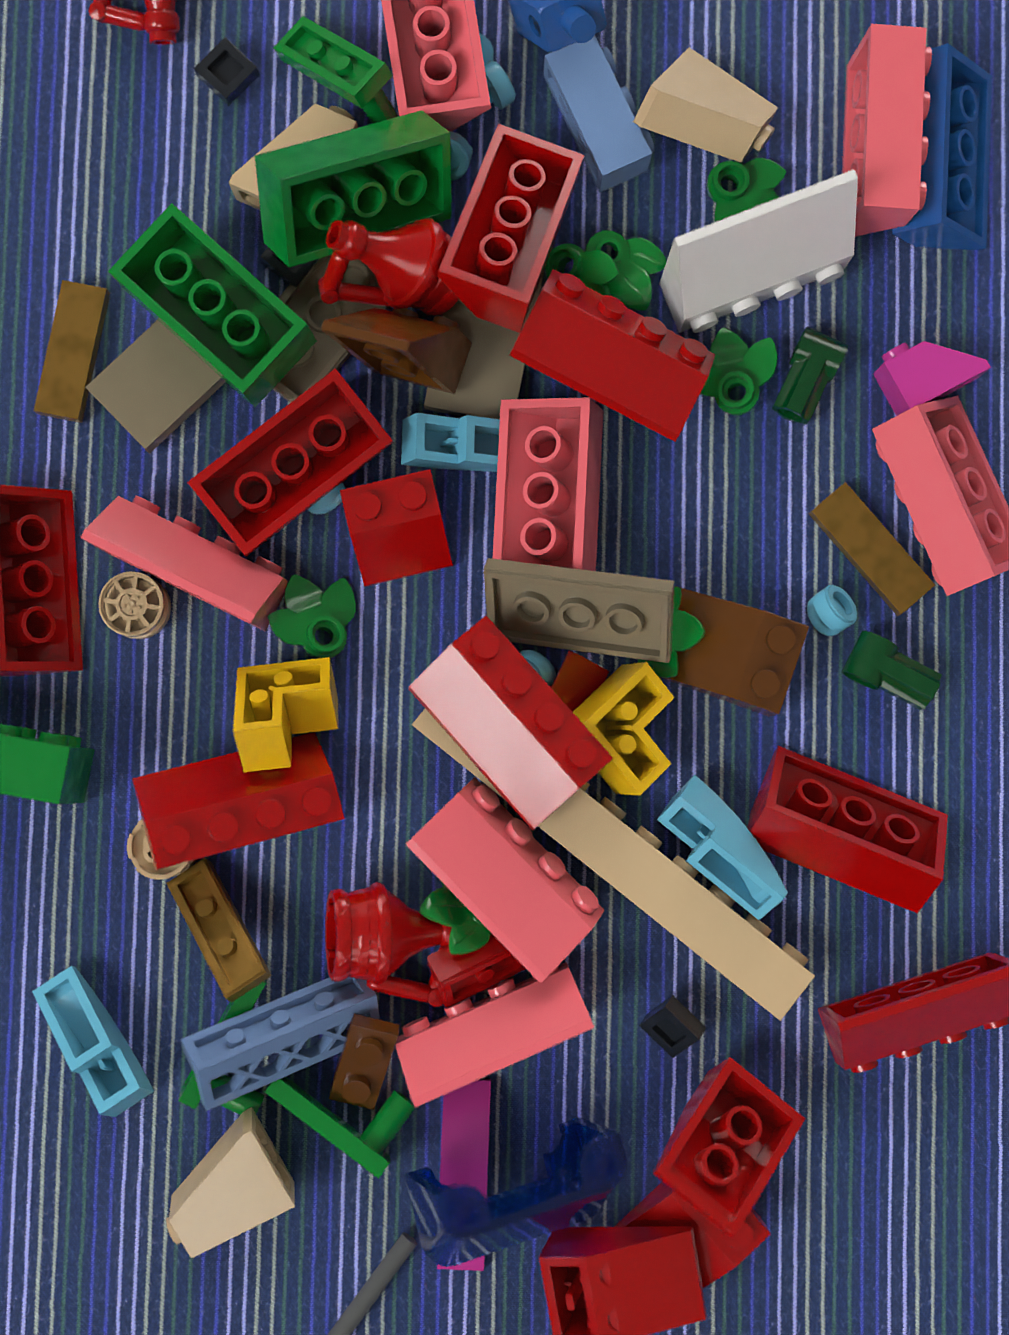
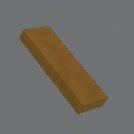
M62 280L33 410L38 415L82 423L89 394L85 387L92 380L110 292L107 288Z
M846 482L808 513L897 616L903 614L935 586L933 581Z
M202 859L166 883L225 999L233 1002L272 976L214 866L208 859Z

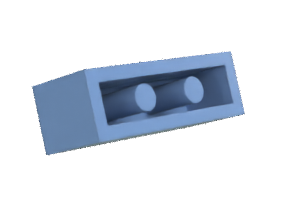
M594 35L586 43L575 42L545 55L543 76L580 153L584 155L586 166L600 193L647 172L652 152H654V144L649 131L633 122L635 119L633 115L635 112L633 98L626 86L620 88L614 76L616 66L612 54L607 47H600Z

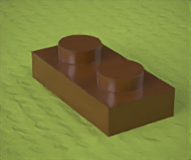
M353 1014L330 1087V1100L374 1110L398 1038L399 1024Z

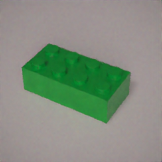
M422 110L254 155L263 241L289 268L332 255L334 250L327 247L326 236L329 227L335 220L342 222L352 220L364 225L367 231L383 232L401 228L414 223L416 220L432 218L438 223L452 218L450 132Z
M173 203L166 208L108 270L128 294L254 408L317 342L308 324Z
M0 724V794L53 804L84 803L95 749L81 747V737L40 732V737L37 739L35 738L37 729Z

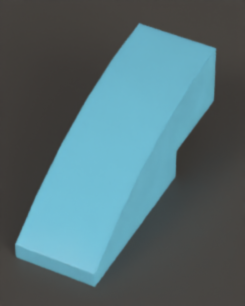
M415 413L402 420L401 465L497 472L500 419L471 415L452 418Z
M694 774L671 798L657 820L693 849L686 859L690 865L756 919L760 920L785 899L788 892L775 867L744 823L713 790Z
M71 965L32 991L71 1072L80 1074L100 1115L116 1117L154 1092L126 1039L76 967Z

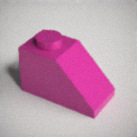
M923 341L910 349L907 343H903L882 356L884 363L873 375L897 416L916 405L937 401L977 380L991 367L986 359Z

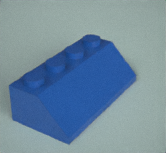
M947 43L931 48V66L924 82V91L930 93V107L927 118L923 121L922 136L928 137L929 143L926 161L924 165H921V181H925L927 185L925 204L923 209L919 210L906 226L893 228L892 234L915 247L983 250L987 246L992 75Z

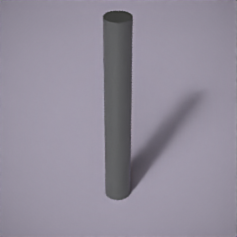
M405 1232L400 1235L327 1335H351L417 1246V1242L413 1237Z

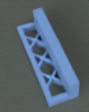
M329 977L182 1038L183 1052L195 1073L201 1102L205 1110L208 1111L342 1052L348 1030H345V1028L352 1020L354 1013L359 1015L365 1014L367 1017L380 1020L377 995L373 989L367 987V980L347 977L346 980L336 982L332 981ZM317 1034L323 1035L316 1045L307 1049L301 1048L308 1038ZM273 1053L279 1054L272 1064L263 1068L257 1067L264 1057ZM229 1072L234 1073L228 1083L211 1089L210 1080Z

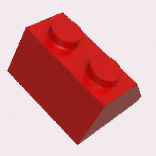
M430 469L340 490L351 541L365 587L453 567Z

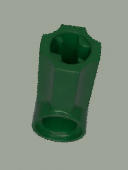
M807 326L789 361L791 365L790 370L771 409L786 420L806 425L821 399L827 382L830 383L840 367L848 345Z
M862 631L841 673L862 686L873 690L881 689L919 710H925L939 689L942 675L898 652L899 647L888 639L869 631Z

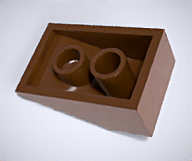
M375 307L326 319L321 327L322 331L374 373L454 395L472 342L459 330L460 325L439 316H435L433 322L419 319V314L407 308L388 311Z
M681 588L682 597L678 610L695 616L705 628V635L694 647L683 652H677L679 670L676 677L659 678L769 717L779 715L809 626L761 609Z

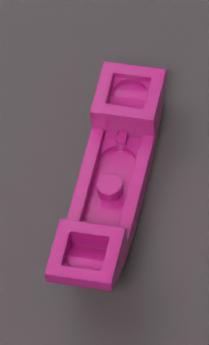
M480 1078L444 1094L437 1269L484 1271L491 1079Z

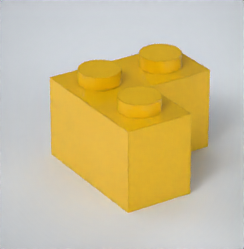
M330 657L237 668L233 733L244 772L291 767L292 734L338 729V696Z
M647 662L621 665L573 711L577 718L613 757L598 773L615 794L640 796L671 765V762L644 728L675 697Z

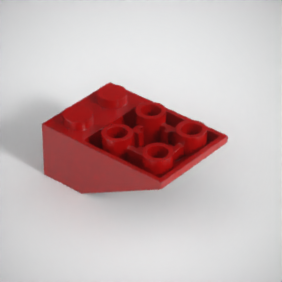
M554 1227L539 1256L553 1335H650L706 1320L707 1312L693 1227Z

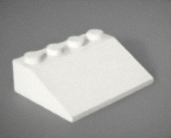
M853 169L674 238L659 285L678 332L680 333L692 328L694 333L702 332L716 325L719 322V317L734 312L735 317H740L758 309L761 306L760 302L776 296L777 301L785 300L802 291V285L815 280L818 281L819 285H823L841 277L844 274L845 267L854 256L858 177L855 170Z

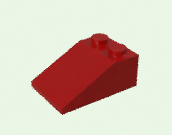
M729 1057L710 1069L686 1104L653 1174L730 1238H733L737 1235L806 1118Z
M663 1181L614 1226L693 1227L702 1288L707 1287L737 1267L771 1235L762 1218L752 1208L737 1235L730 1238Z

